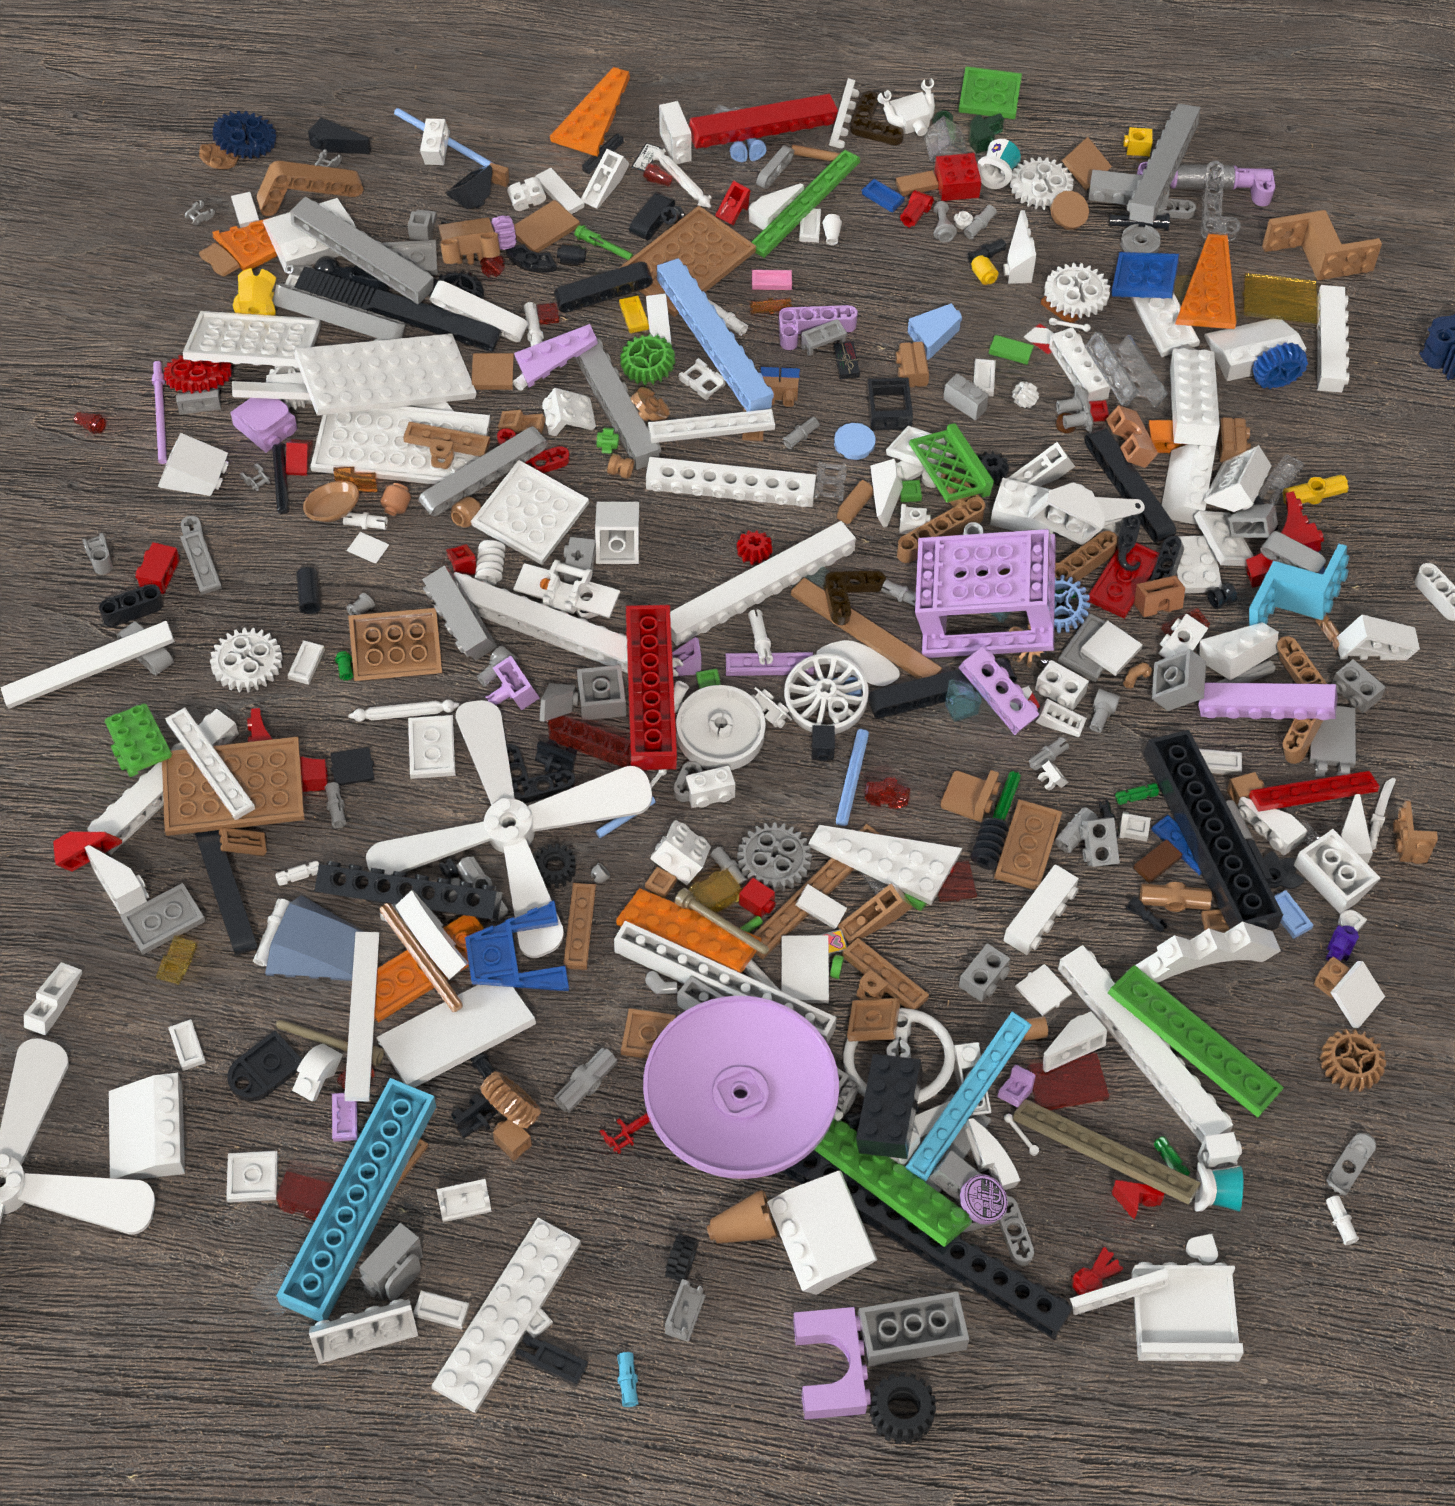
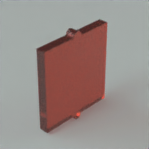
M969 861L955 863L953 872L949 873L938 892L939 902L954 900L960 902L962 899L977 898Z

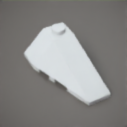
M1025 210L1020 211L1008 253L1007 264H1003V274L1007 276L1008 284L1032 283L1036 252L1033 237L1030 238L1031 230L1028 228Z

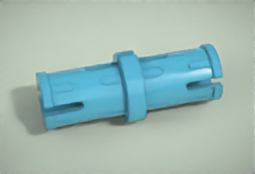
M623 1352L617 1355L619 1365L618 1384L621 1386L623 1407H633L639 1404L636 1390L638 1376L635 1374L634 1356L631 1352Z

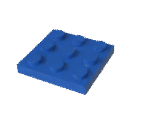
M1119 252L1112 296L1173 298L1179 254Z

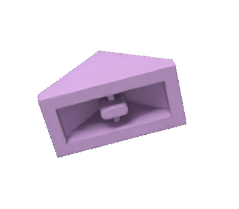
M696 637L672 652V657L679 658L684 664L674 668L679 673L678 676L694 675L696 672L701 671L699 639Z

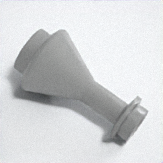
M939 201L933 208L934 212L939 216V221L933 234L940 242L946 243L954 238L957 229L947 219L948 204L944 201Z

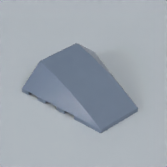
M300 895L289 903L271 942L265 974L266 976L282 974L286 977H296V975L309 976V978L313 979L330 977L331 980L352 981L355 933L365 931Z

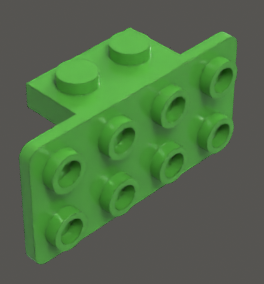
M147 704L134 706L129 710L114 714L105 719V724L114 742L113 745H110L115 758L119 757L117 758L118 764L122 771L126 769L129 777L137 775L139 770L172 757L171 751Z

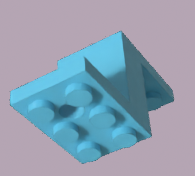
M1338 544L1323 575L1273 561L1249 608V626L1262 622L1267 625L1268 616L1273 614L1275 607L1323 620L1326 612L1330 613L1332 609L1333 598L1338 597L1340 593L1341 582H1345L1349 570L1346 569L1349 561L1347 546Z

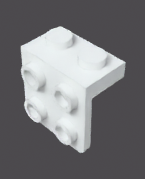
M554 388L548 397L544 399L542 407L549 435L557 436L566 424L588 430H594L596 427L591 400L588 396Z
M674 820L665 840L654 851L650 859L670 874L676 876L685 885H688L703 868L711 846L705 838L696 835L686 824Z

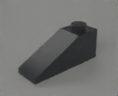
M320 117L308 131L310 146H313L315 149L322 151L326 149L328 153H371L370 138Z

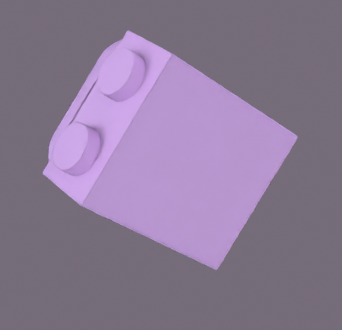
M249 398L230 412L233 426L265 453L271 450L274 444L278 445L297 430L295 416L289 412L287 405L280 399Z

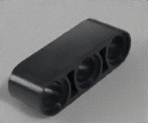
M659 192L654 193L632 220L629 232L646 241L650 240L664 223L661 218L662 210L667 206H675V200Z
M149 584L103 600L99 604V611L103 623L108 627H115L158 612L163 608L164 603L159 587Z

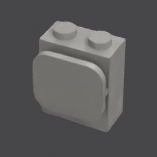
M399 1223L359 1267L362 1276L361 1280L364 1283L363 1288L372 1297L377 1295L381 1300H384L387 1296L391 1301L396 1300L415 1280L421 1270L419 1260L423 1257L419 1237L403 1224Z

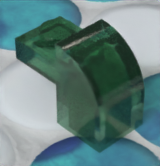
M1001 113L983 119L979 114L971 121L968 140L976 154L987 151L989 144L994 141L995 135L1002 132L1004 117Z

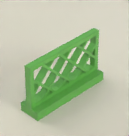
M956 423L949 424L945 431L910 439L909 445L946 502L981 494L982 497L990 496L994 481ZM944 438L947 445H943L935 441ZM924 444L930 447L928 450L919 448L918 445ZM936 448L944 452L942 455L931 452V450ZM946 452L955 455L957 459L945 457ZM928 457L938 460V465L928 462ZM941 463L953 465L952 470L941 467ZM958 467L964 469L966 474L964 475L954 470ZM937 472L949 475L947 480L938 477ZM951 477L963 480L961 485L950 481ZM965 482L975 485V488L966 487L964 484ZM948 486L958 490V492L949 494L946 488Z

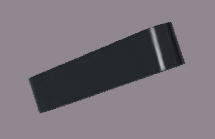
M637 262L558 287L554 291V295L560 312L568 313L645 289L652 285L653 279L647 263Z

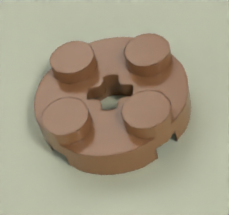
M639 388L630 398L639 410V416L645 421L649 419L653 422L665 421L670 415L667 404L661 398L657 400L653 397L655 393L650 389Z

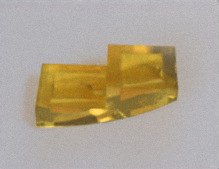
M174 936L167 956H163L156 979L179 985L192 961L198 944L194 941Z

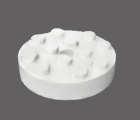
M713 685L697 690L682 703L676 719L677 742L683 754L690 761L699 763L702 768L712 770L729 766L730 770L738 769L752 761L762 748L765 736L764 713L758 702L745 691L727 685Z

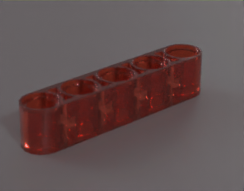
M564 715L548 720L549 738L558 744L568 748L571 747L579 752L622 768L631 766L629 739Z

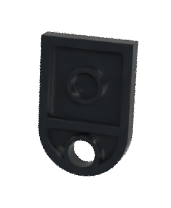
M274 1030L232 1063L227 1074L230 1090L237 1098L244 1101L261 1100L298 1073L297 1069L302 1059ZM246 1080L249 1082L245 1089L236 1088L239 1081Z

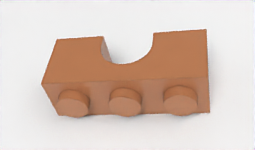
M1118 405L1106 421L1113 434L1119 435L1126 441L1120 448L1127 462L1146 468L1157 456L1158 452L1137 411Z

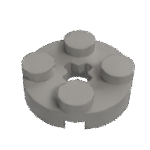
M1134 224L1123 231L1120 247L1124 252L1157 253L1159 251L1160 234L1153 227L1148 225L1138 227L1139 224Z

